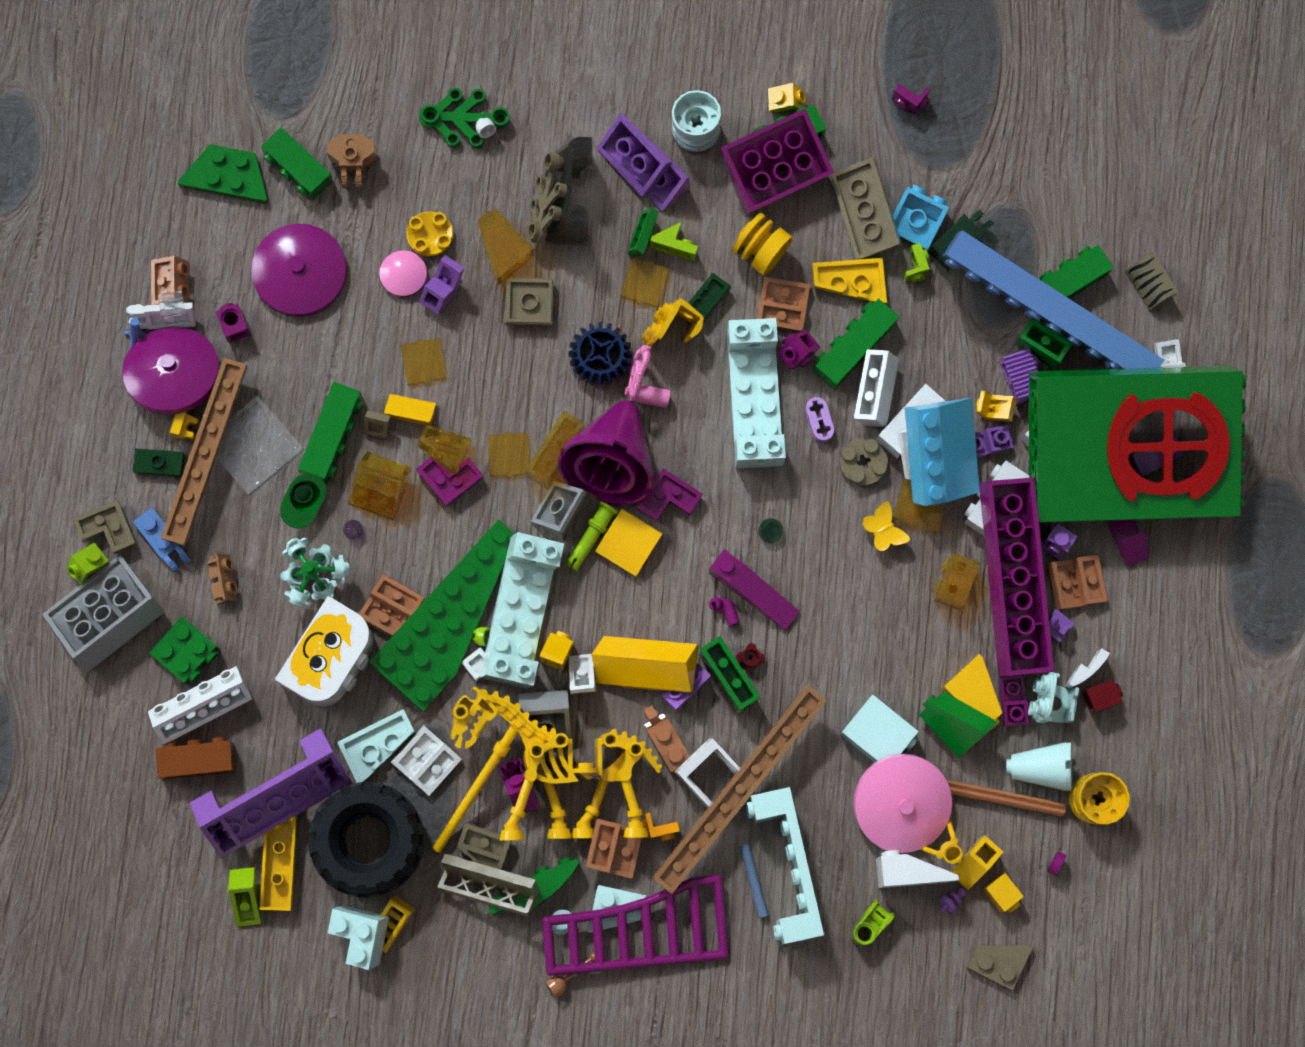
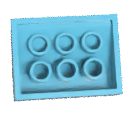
M972 398L905 407L913 503L929 506L950 502L978 493L979 476Z

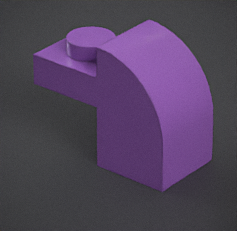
M445 255L439 262L435 276L424 286L419 303L439 314L459 290L463 282L461 277L465 268Z

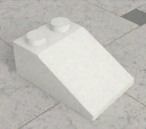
M899 850L884 851L881 853L882 856L876 858L879 888L951 883L959 880L957 874L907 854L899 855Z

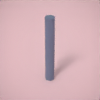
M749 843L741 845L740 850L759 918L769 916Z

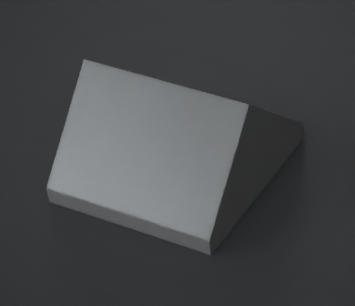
M554 481L531 522L563 540L587 499L586 492L582 489Z

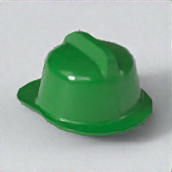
M303 473L295 477L288 486L280 505V516L285 524L289 527L300 529L312 523L326 496V485L323 479L312 473Z

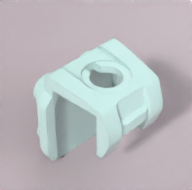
M1051 672L1034 679L1032 690L1036 692L1037 700L1035 702L1031 701L1028 715L1032 716L1038 723H1073L1075 720L1077 698L1079 697L1080 689L1078 687L1067 689L1056 685L1057 678L1060 677L1059 673ZM1054 697H1057L1061 702L1058 710H1052Z

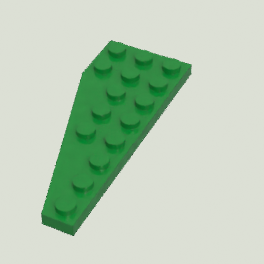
M499 519L368 662L422 712L456 675L474 634L473 632L479 623L505 563L510 537L514 533Z

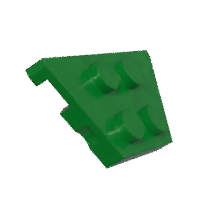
M209 144L178 181L179 187L265 204L268 203L256 153Z

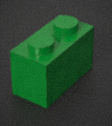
M1032 318L1015 345L1023 350L1030 349L1031 354H1035L1037 359L1055 370L1072 343Z

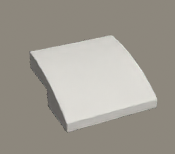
M423 725L391 760V763L430 796L462 759Z

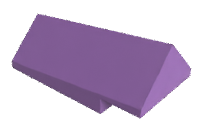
M620 114L597 146V149L642 197L647 195L663 212L690 191L689 177L625 115Z

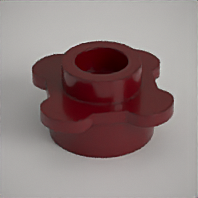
M750 643L743 652L737 653L736 659L738 662L743 663L747 672H753L759 663L765 662V655L760 654L759 650L756 649V645Z

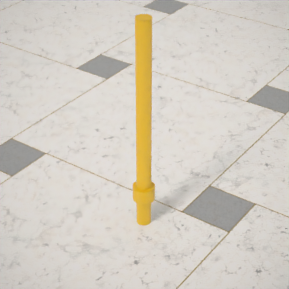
M510 726L502 740L497 741L493 747V754L432 847L433 850L438 853L442 852L501 758L505 757L509 752V745L519 731L517 728Z

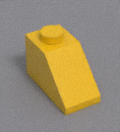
M557 631L556 634L550 633L539 656L541 663L564 671L574 645V641L570 640L571 636Z

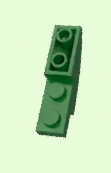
M569 856L557 861L559 865L557 867L549 869L547 865L534 871L536 875L531 878L536 880L540 892L533 908L553 896L569 880L579 866L577 858L572 860V857ZM506 893L492 899L499 900L506 897ZM522 895L513 899V902L516 906L525 908L529 897ZM488 905L492 915L505 911Z

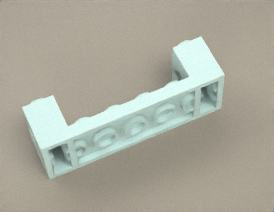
M776 318L728 321L727 343L736 469L783 466L786 459L785 438L781 431L776 358L778 342Z
M520 532L510 537L480 678L525 689L534 686L539 663L534 661L553 571L560 566L564 543Z
M790 787L750 796L749 802L745 804L748 819L752 818L753 823L783 818L779 822L780 830L783 837L787 836L789 844L785 846L788 861L792 860L794 869L791 871L793 885H798L800 894L796 895L799 910L804 909V914L776 920L777 925L773 926L776 941L780 940L781 945L823 936L824 932Z

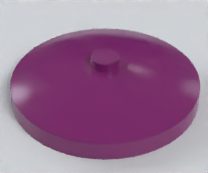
M291 224L274 230L263 239L253 256L251 274L256 291L270 308L287 316L305 317L317 314L334 303L344 288L347 277V265L340 245L328 232L313 225Z
M166 327L146 334L130 348L123 363L122 376L128 394L137 405L152 413L173 415L194 409L211 395L220 365L214 347L203 335L187 328Z

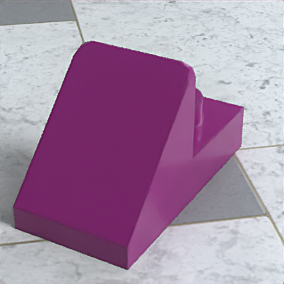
M1134 519L1111 520L1108 522L1126 567L1149 558L1146 534L1144 531L1139 532Z

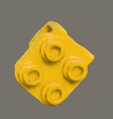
M681 298L674 303L668 304L665 302L662 307L658 308L652 318L656 322H653L650 327L646 328L641 339L644 340L647 346L652 347L657 339H662L675 315H678L692 324L682 341L685 344L701 331L704 317Z

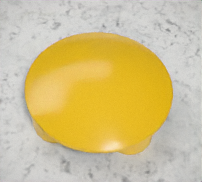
M423 212L410 219L406 231L407 241L415 252L424 256H437L450 247L453 241V228L443 213Z

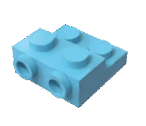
M914 184L912 188L907 186L893 217L899 236L915 244L921 243V246L928 250L950 207L946 206L947 200L937 195L932 199L925 195L927 190Z

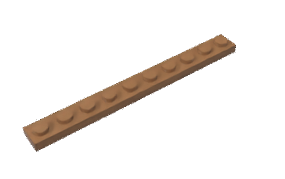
M809 685L805 686L652 876V879L670 894L676 890L826 703V699Z

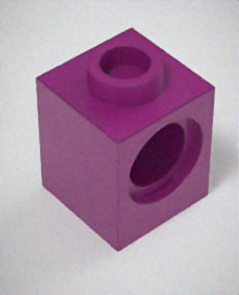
M238 303L225 304L220 307V310L215 311L228 343L251 335ZM229 318H238L236 324L227 325V321Z

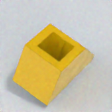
M984 835L962 858L963 863L957 864L951 872L958 875L959 880L957 882L968 891L990 869L1004 851Z

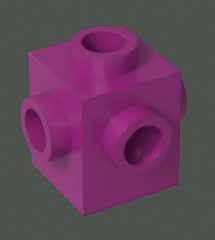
M805 329L794 335L793 333L788 335L782 341L783 346L777 352L781 356L782 361L792 370L798 366L804 368L813 360L811 356L821 347Z

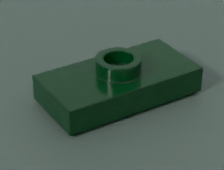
M712 272L688 302L704 317L703 323L729 292L731 286Z
M135 448L133 473L182 477L184 452Z

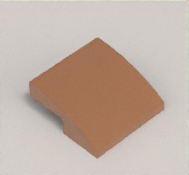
M764 276L757 319L776 318L777 327L803 331L811 284Z
M1098 555L1077 557L1072 560L1056 561L1047 564L1058 611L1108 602Z
M382 574L359 615L368 626L391 638L421 605L425 597Z
M596 819L585 867L633 879L642 838H624L627 826Z

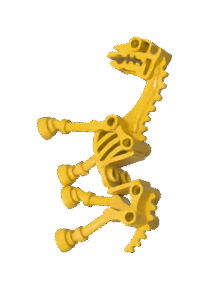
M473 687L471 691L476 693L475 700H471L467 695H463L456 702L451 712L453 724L450 740H453L457 735L454 747L457 749L461 748L462 734L468 729L466 724L471 723L472 719L470 717H474L476 712L481 713V716L477 715L475 718L477 723L473 722V730L469 729L471 737L468 741H464V749L471 747L476 742L487 723L496 715L501 716L511 726L519 730L518 734L525 746L523 751V760L526 768L523 775L524 782L515 807L512 806L510 810L512 815L507 823L504 824V830H501L499 840H524V834L522 830H519L518 822L521 818L524 819L526 815L524 809L535 780L543 782L553 811L550 812L551 819L554 818V823H552V829L548 830L547 839L592 838L594 828H591V821L594 817L598 818L601 813L599 808L608 782L621 781L629 807L627 816L631 817V822H628V827L625 828L624 838L648 837L647 829L643 827V822H641L643 812L642 809H639L630 780L632 767L641 757L645 758L657 773H660L662 764H657L656 760L658 757L651 755L652 748H644L646 744L644 741L636 742L637 736L633 735L631 738H628L626 731L618 735L616 729L602 734L599 738L595 739V768H593V763H575V768L573 769L572 739H568V736L564 733L556 734L555 728L548 732L546 725H543L541 728L537 727L538 721L533 720L531 722L528 719L529 712L522 713L520 711V703L513 705L508 695L501 698L498 691L489 695L486 689L479 690ZM563 747H565V758L562 749ZM602 747H613L621 750L618 757L608 767L602 769ZM553 748H555L557 760L560 764V767L565 772L566 778L558 768V765L554 758ZM545 752H546L547 760H548V763H549V765H550L551 770H550V769L548 768V766L546 765L545 758H544V753H545ZM573 773H577L584 780L594 778L587 773L595 774L600 779L591 804L586 806V813L576 823V828H573L571 837L570 829L567 828V823H564L566 811L565 809L562 810L554 784L577 782L578 779Z

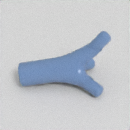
M132 318L130 320V330L124 331L125 336H130V348L137 342L139 336L143 337L146 335V333L140 331V321L137 318Z

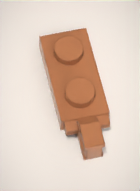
M651 705L643 711L649 720L644 725L649 737L672 773L690 755L669 719L665 717L664 713L658 716Z

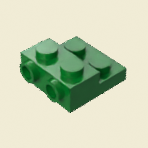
M181 616L149 653L184 684L188 685L189 682L194 683L202 673L200 670L206 663L209 665L218 656L217 651L220 648Z

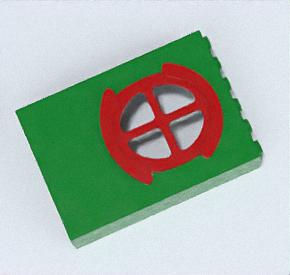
M1232 366L1030 371L1029 478L1034 477L1039 522L1240 516V509L1244 507V498L1241 495V485H1244V472L1241 471V462L1245 459V450L1242 447V437L1245 436V424L1242 423V413H1245L1246 403L1245 399H1242L1243 389L1246 388V376L1243 375V371ZM1176 410H1181L1198 418L1207 430V439L1205 441L1175 442L1173 440V413ZM1156 411L1163 412L1164 434L1161 442H1129V433L1139 420ZM1175 451H1207V460L1198 472L1183 481H1173L1172 465L1173 453ZM1131 452H1162L1163 480L1156 483L1137 474L1128 460Z

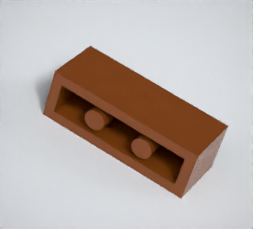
M226 737L212 738L211 743H202V740L187 741V745L178 746L177 742H169L164 745L162 744L163 748H156L157 776L161 780L236 772L234 743L227 741Z

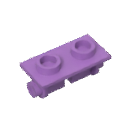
M697 663L692 693L664 691L661 696L676 711L678 708L681 709L682 705L701 686L707 684L712 676Z

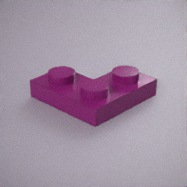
M435 454L416 468V471L446 507L484 478L483 474L469 457L450 472Z
M663 468L653 482L651 489L648 490L646 497L637 506V510L656 522L669 503L690 515L702 498L703 493Z

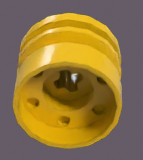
M759 213L742 229L732 248V253L738 256L743 252L741 256L743 261L748 260L754 255L755 258L751 267L765 276L785 254L794 237L781 227L771 234L770 231L774 222L769 220L764 224L766 216Z
M1099 772L1083 775L1073 783L1072 791H1069L1071 811L1079 820L1087 824L1107 825L1117 822L1125 815L1129 807L1130 795L1127 786L1121 778L1112 773ZM1092 795H1097V798L1100 799V802L1095 803V800L1092 799Z

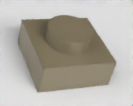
M367 410L364 419V434L387 439L390 428V415Z

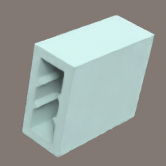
M872 694L840 735L875 763L887 756L901 754L905 748L909 751L918 741L915 735L919 731Z

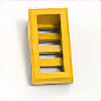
M398 896L392 897L381 915H390L399 921L397 925L392 920H388L387 926L394 931L391 933L386 930L385 937L388 938V941H384L382 950L384 953L388 952L415 911L413 906ZM393 908H396L397 910H399L400 912H402L404 915H401L400 913H398L397 911H395Z

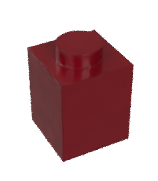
M1113 679L1082 692L1091 715L1123 702L1121 699L1123 697L1121 687L1118 683L1115 684Z

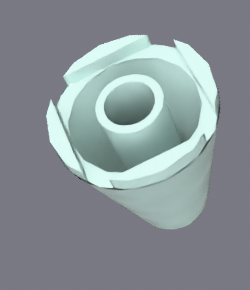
M1064 742L1012 754L1011 759H1007V774H1011L1012 779L1063 791H1072L1071 743Z

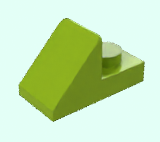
M681 222L651 237L650 248L695 262L698 246L687 239L677 240L681 229Z

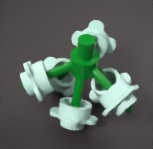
M298 538L291 539L286 544V550L282 552L284 557L290 556L292 560L300 559L303 563L300 566L297 562H291L289 568L280 575L281 579L286 581L291 588V591H285L284 594L290 597V603L299 607H303L304 604L309 606L312 604L308 600L311 593L305 590L309 579L315 580L312 586V599L314 601L319 599L326 600L328 596L334 598V589L337 588L338 584L335 580L330 581L328 578H319V573L331 572L332 579H340V583L344 584V577L349 575L350 570L349 563L343 560V555H339L338 560H336L330 552L331 547L327 544H323L318 549L312 548L309 551L311 561H307L305 558L308 552L306 545L309 541L307 538L300 540Z

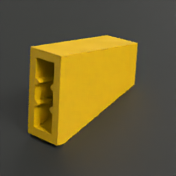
M978 654L941 690L989 716L998 724L1000 722L998 717L1002 714V710L983 657Z

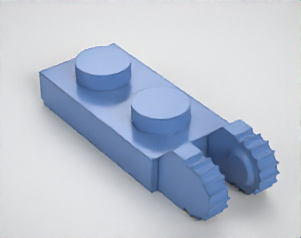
M152 507L133 521L159 557L165 560L174 573L179 571L178 565L169 556L175 551L179 553L180 558L187 564L191 561L181 548L182 545L161 539L165 523Z

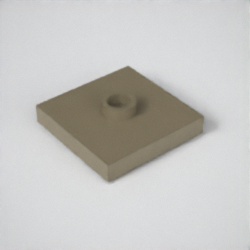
M506 278L505 325L552 327L554 279Z

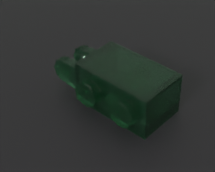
M978 210L970 219L964 214L931 245L928 253L948 272L952 268L945 264L946 259L942 256L957 232L963 230L981 242L983 235L993 226L994 223L991 220L985 222L980 229L974 224L982 218L984 213L981 210Z

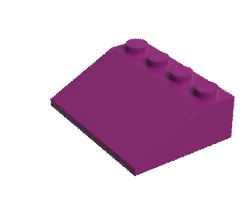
M806 108L720 148L736 195L745 214L751 213L834 173Z

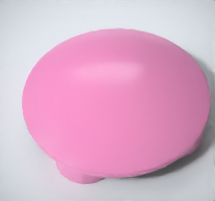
M411 251L394 252L387 256L381 264L380 280L385 289L396 297L412 295L419 291L426 283L427 270L425 263L417 254Z

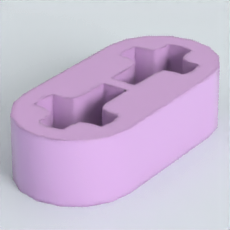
M814 397L807 402L805 413L814 439L817 442L826 443L833 436L834 426L826 402L822 398ZM813 404H816L817 407H822L819 412L820 418H817L815 411H810ZM819 422H822L824 429H829L825 437H823L822 433H817L820 429Z

